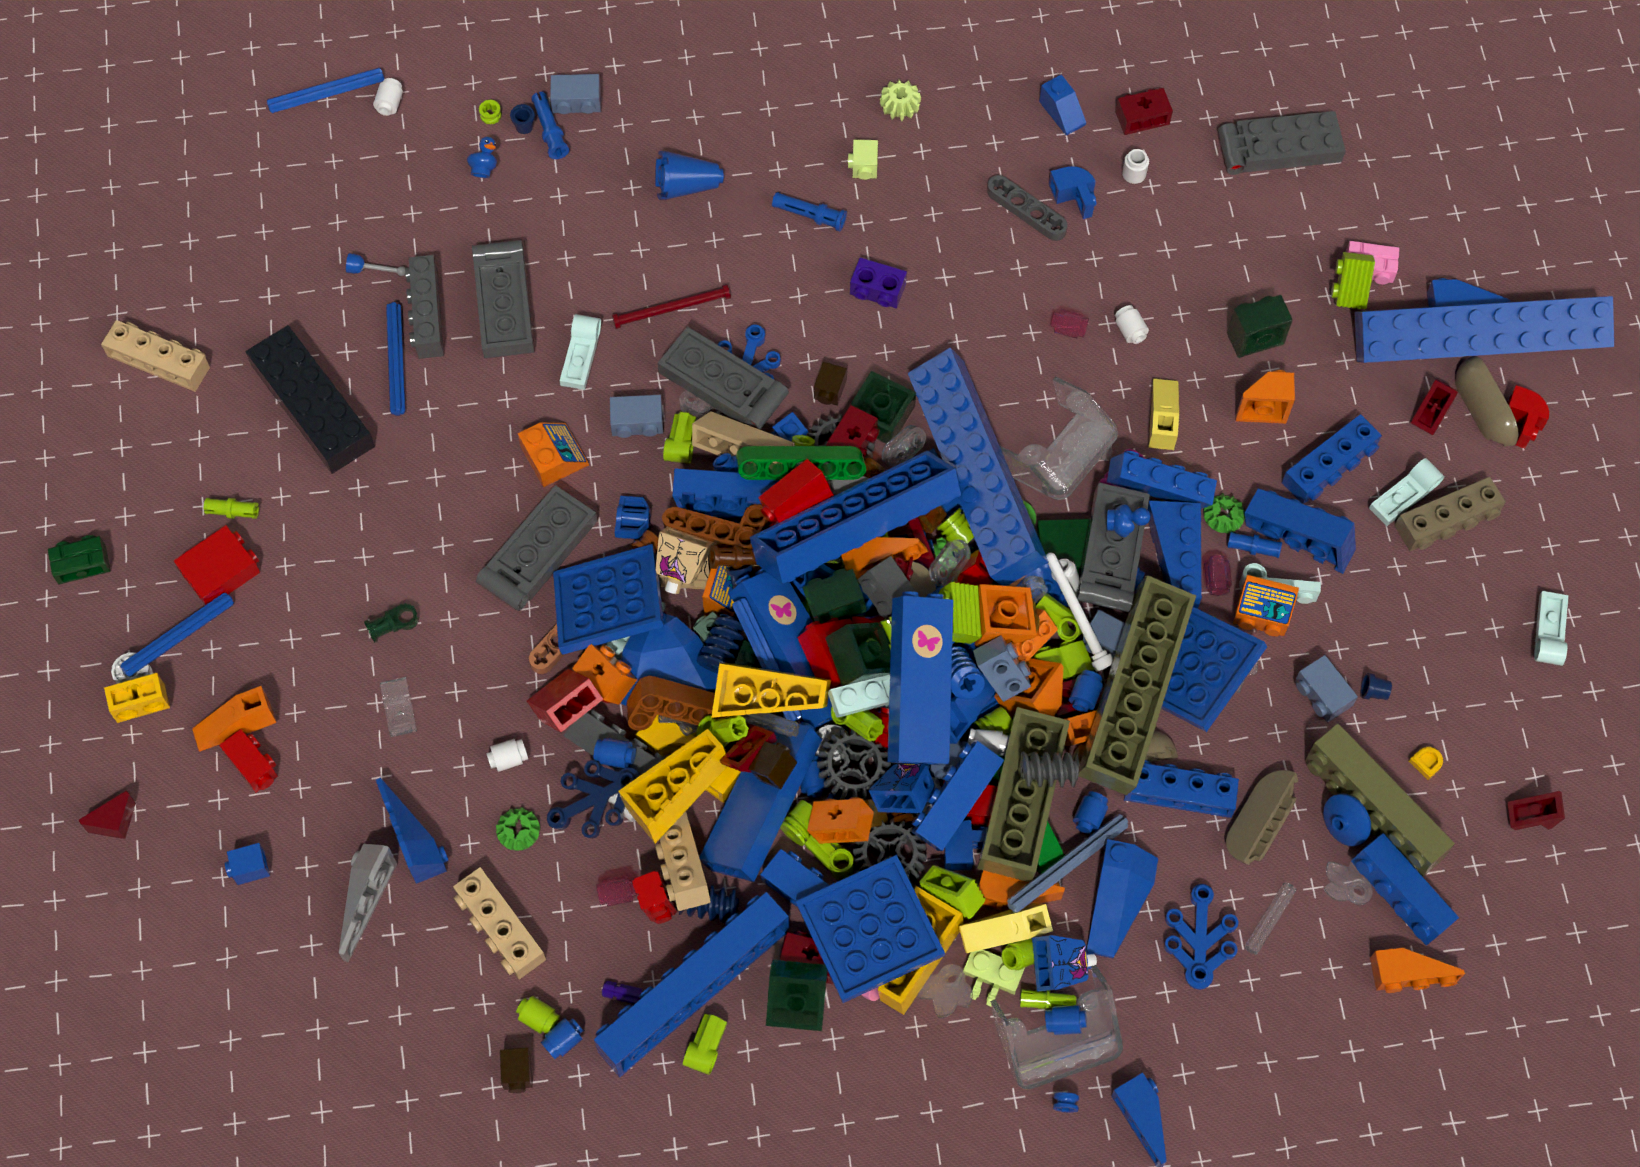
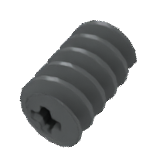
M1026 752L1021 753L1020 776L1021 780L1025 779L1027 787L1031 786L1033 779H1036L1038 787H1042L1044 779H1047L1049 787H1053L1055 780L1059 781L1062 788L1066 780L1070 781L1072 788L1075 787L1079 775L1078 752L1075 754L1074 759H1072L1069 752L1064 754L1063 759H1061L1059 752H1055L1052 759H1050L1048 752H1044L1041 759H1039L1037 752H1032L1030 759H1028Z

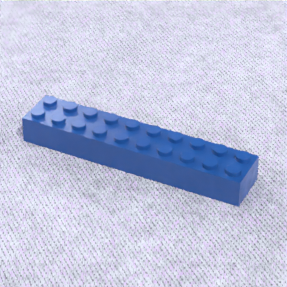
M1613 296L1356 311L1357 362L1367 363L1614 347Z
M950 347L908 372V376L943 461L956 468L961 496L958 499L988 573L1000 586H1008L1049 562L964 360Z

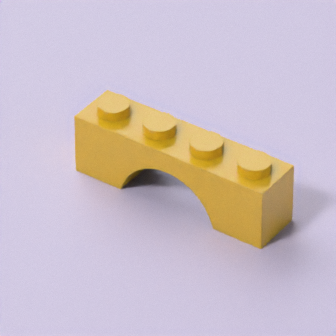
M657 715L652 725L645 730L638 731L636 736L638 740L648 746L647 750L655 755L657 752L664 756L675 752L697 737V734L688 727L683 729L677 725L675 719ZM727 766L705 791L724 803L729 797L741 771Z

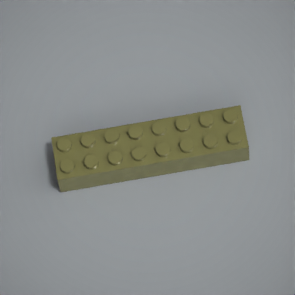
M1148 575L1137 586L1079 765L1078 776L1126 796L1137 787L1196 595Z

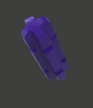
M606 981L602 989L603 997L610 999L617 997L616 1000L636 1004L640 1000L639 996L642 993L640 988L624 984L617 986V983Z

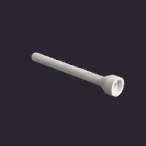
M1048 553L1046 555L1049 562L1048 565L1094 655L1092 656L1094 661L1092 665L1095 671L1098 672L1111 666L1114 660L1111 653L1108 654L1106 650L1103 651L1056 555Z

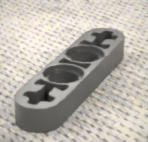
M996 175L990 178L987 193L991 199L1047 238L1058 241L1065 237L1068 224L1062 216L1006 177ZM1000 185L1003 186L1002 189H1000V188L997 189V190L994 189V186H995V187H999ZM1020 197L1024 200V203L1022 205H1014L1011 199ZM1038 210L1044 216L1040 219H1035L1030 213ZM1060 226V230H1059V229H1055V231L1052 230V227Z

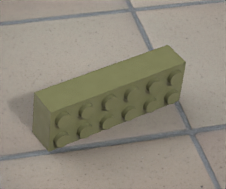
M1019 707L1016 708L977 869L1026 882L1032 881L1038 865L1057 780L1054 781L1053 787H1049L1047 779H1044L1042 787H1038L1036 779H1033L1031 786L1027 787L1025 779L1021 780L1020 776L1021 753L1026 752L1028 759H1030L1032 752H1037L1039 759H1041L1042 754L1048 752L1050 759H1052L1053 754L1059 752L1062 759L1070 723L1069 720Z
M1336 724L1314 743L1305 760L1308 769L1313 775L1319 776L1326 783L1327 789L1333 795L1348 794L1363 804L1371 820V835L1379 837L1384 833L1422 877L1445 858L1455 843L1339 724Z

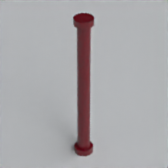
M725 284L722 285V288L626 314H612L615 329H618L623 324L724 297L727 300L731 298L728 285Z

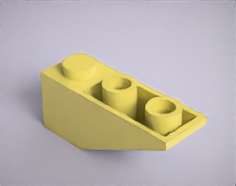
M1153 379L1148 448L1174 450L1179 426V383L1172 380Z
M1034 902L1028 904L1018 913H1014L1010 909L959 926L965 953L1022 941L1053 931L1046 904Z

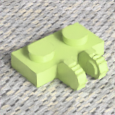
M983 949L971 952L963 970V974L977 979L970 998L976 1000L979 997L983 982L993 986L986 999V1005L993 1006L999 989L1015 995L1025 968L1021 970L1008 969L1004 965L1002 957Z

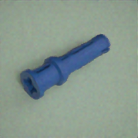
M539 92L541 100H539L538 94L535 93L531 99L544 130L542 139L548 145L547 153L551 159H561L569 153V147L562 138L564 133L556 125L546 93Z
M779 192L775 193L772 201V207L774 208L776 207L813 219L817 225L825 224L834 227L839 232L843 229L847 217V211L845 210L837 211L828 208L827 204H820L818 206Z

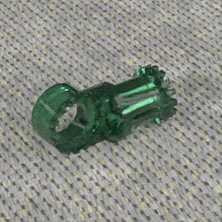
M404 603L389 611L386 610L384 615L372 621L366 620L364 623L375 643L379 637L391 631L395 633L402 629H413L419 622V615L414 606ZM403 612H412L413 618L411 621L402 623L399 620Z

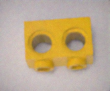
M158 673L104 688L109 712L117 723L170 708L165 684Z

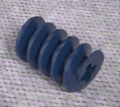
M720 614V617L715 619L714 624L716 627L711 628V636L705 640L708 646L702 647L701 652L703 655L697 658L699 665L717 674L720 663H727L726 659L734 660L735 656L730 652V649L739 650L740 648L734 640L742 641L744 639L738 633L739 630L744 631L739 620L725 614Z
M711 885L708 890L711 903L686 909L688 917H692L697 910L699 919H703L708 912L710 921H714L719 914L720 922L725 923L728 916L731 917L737 913L739 898H737L736 889H732L730 895L726 896L725 887H722L719 893L715 894L714 885ZM684 910L679 911V915H682Z

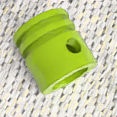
M960 508L936 528L938 531L942 530L941 534L946 535L945 539L956 551L962 549L974 538L965 514L960 513L962 511Z
M1000 706L984 715V718L981 717L978 721L976 720L972 723V726L975 730L1003 731V734L1009 735L1012 719L1007 711Z
M800 800L796 804L794 809L785 817L780 827L789 839L800 846H803L811 835L807 829L812 805L804 800Z

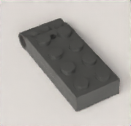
M1335 111L1237 121L1236 125L1228 123L1218 128L1226 169L1231 175L1244 172L1342 162L1346 152Z
M522 240L472 245L481 344L484 358L534 353Z
M688 326L657 363L658 372L735 421L759 430L789 394V390L781 382L762 373Z
M1104 483L1098 484L1094 494L1078 584V601L1125 612L1130 611L1145 525L1139 526L1133 522L1135 526L1133 532L1129 533L1127 537H1121L1115 531H1107L1108 509L1115 510L1122 504L1128 505L1132 511H1135L1138 507L1148 509L1150 494Z
M555 485L490 562L479 572L476 582L515 610H522L598 522L596 512Z

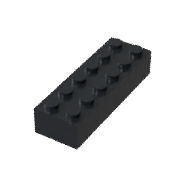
M289 325L245 351L252 368L331 474L375 447L368 429Z

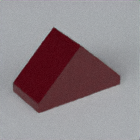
M1436 379L1412 419L1411 424L1434 435L1450 410L1459 391Z
M126 790L79 819V822L88 833L125 839L136 802Z

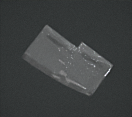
M403 677L381 682L380 687L390 736L395 737L417 732L407 678Z

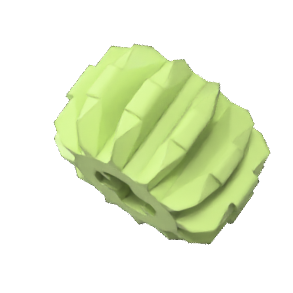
M898 79L897 84L889 82L888 87H883L880 105L883 107L884 115L890 114L892 120L897 116L903 121L904 116L912 118L913 113H918L921 95L918 93L917 86H910L909 80L906 83H901L900 79Z

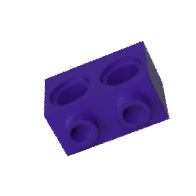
M859 258L850 281V295L860 300L867 299L877 302L883 307L897 309L906 286L907 271ZM863 280H868V281H870V282H869V283H863V282H861V281H863ZM891 287L893 288V290H887L885 288Z

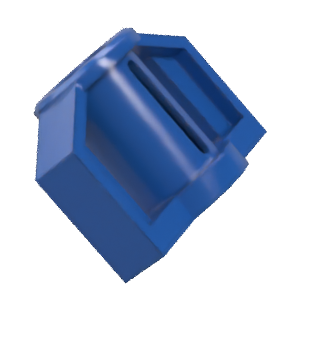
M620 496L616 513L615 538L639 539L650 528L651 509L643 497ZM625 507H640L644 509H632ZM623 526L640 527V528H639V529H637V528H623Z

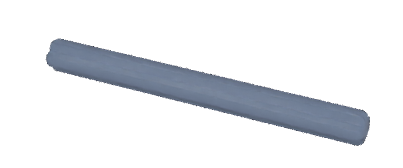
M1118 814L1012 895L1007 900L1008 908L1014 913H1018L1106 845L1107 839L1112 840L1128 828L1127 818Z

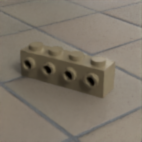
M1488 477L1401 514L1395 524V528L1409 551L1417 548L1423 550L1440 538L1447 540L1461 529L1467 531L1477 526L1482 520L1487 519V521H1491L1501 514L1500 511L1506 501L1491 477Z

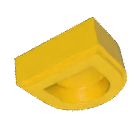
M1424 747L1412 756L1409 762L1429 780L1442 767L1443 757L1437 749Z

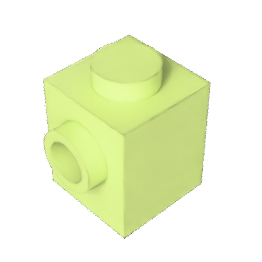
M853 140V154L848 153V168H853V178L863 180L877 178L878 140Z

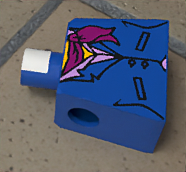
M927 764L893 765L869 789L878 812L921 813L935 788L934 781L929 772L930 766Z
M1053 935L1032 938L1037 991L1057 990L1087 981L1089 978L1088 969H1094L1097 964L1095 954L1093 952H1086V944L1083 940Z

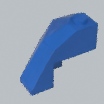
M663 612L664 627L632 635L623 649L621 661L631 667L632 670L630 672L637 678V681L620 704L626 705L637 682L645 676H655L709 692L716 690L718 674L705 669L697 663L698 656L703 655L701 652L704 646L698 635L677 617Z

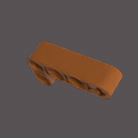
M760 504L749 506L744 512L740 524L680 507H670L662 515L665 528L670 527L714 542L713 545H717L718 548H732L733 545H739L742 549H753L752 544H744L751 541V536L768 529L769 525H771L762 514L761 509L763 506ZM762 519L760 522L754 523L755 520ZM704 528L702 531L696 532V530ZM722 535H728L725 538H720Z
M645 676L637 682L627 700L628 725L631 729L637 731L645 730L652 725L656 716L660 715L698 726L704 717L712 716L715 693L655 676ZM732 716L714 717V718H715V719H722V718H727V717H732Z

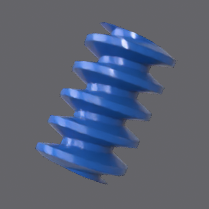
M953 646L951 691L960 699H973L982 692L985 684L984 677L966 649L960 646Z

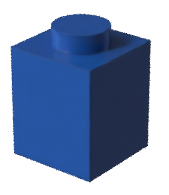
M260 843L227 851L229 861L225 862L228 878L232 877L237 885L270 876L265 851Z

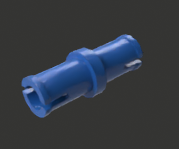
M1231 532L1227 548L1251 552L1250 555L1258 553L1279 558L1282 542L1259 538L1260 535L1255 534L1252 537Z

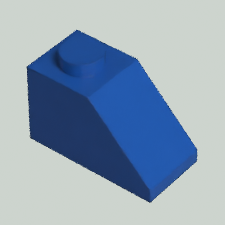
M1062 75L1041 85L1039 102L1066 136L1086 125L1076 93Z

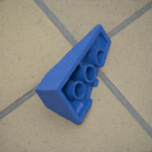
M381 778L376 779L402 853L416 884L447 872L444 862L449 860L444 847H437L434 838Z
M1107 839L1102 857L1086 952L1114 958L1154 886L1158 864L1157 857L1135 844Z

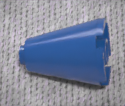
M668 151L658 152L662 156L661 159H656L655 185L661 188V193H657L659 200H667L716 189L719 187V183H723V169H719L717 163Z

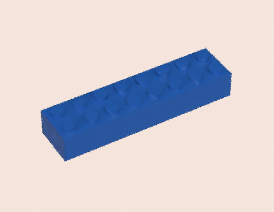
M925 451L751 536L750 540L756 564L782 584L791 582L796 577L808 571H813L820 565L837 559L842 554L859 548L864 543L876 537H881L886 532L898 526H903L918 516L926 515L930 510L940 505L948 504L953 499L961 496L956 468L931 452Z
M767 892L761 897L759 895L753 897L747 903L745 911L740 915L738 913L732 915L726 921L725 928L719 933L717 931L711 933L704 940V946L698 951L695 949L690 951L683 958L682 961L684 963L677 969L671 968L661 977L662 981L656 987L650 986L645 989L639 996L640 1000L636 1004L624 1007L618 1013V1019L611 1025L609 1023L603 1025L596 1032L595 1035L597 1037L594 1039L597 1051L619 1078L789 932V916Z

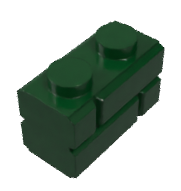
M87 535L82 537L81 541L73 543L63 541L57 543L55 547L48 548L51 572L58 585L111 571L106 545L100 536Z

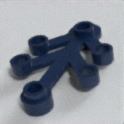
M588 761L584 766L585 774L593 778L601 776L613 781L612 784L606 787L581 780L575 774L565 773L560 781L562 787L568 790L577 789L590 795L566 808H552L547 814L549 826L554 829L563 830L569 826L571 817L594 806L589 821L583 824L581 831L587 838H596L600 833L599 826L608 800L616 794L618 795L614 808L607 811L605 820L612 826L621 825L624 820L623 812L625 805L618 791L625 787L624 779L627 776L631 777V782L641 776L636 769L627 767L617 772L603 767L597 761ZM595 764L597 770L591 774L590 767ZM569 777H572L573 783L568 786L566 781ZM556 813H559L560 820L555 823L553 817ZM617 813L618 820L613 823L611 821L612 814ZM590 825H593L594 832L589 835L587 829Z

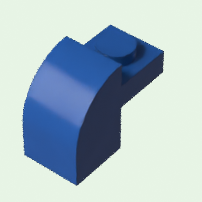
M1074 166L1052 170L1050 172L1049 187L1056 204L1075 199L1082 218L1092 217L1094 206L1097 204L1094 195L1096 182L1094 177L1088 171Z
M971 820L963 821L944 848V869L950 871L972 870L973 849H982L987 827H979L976 830H972Z

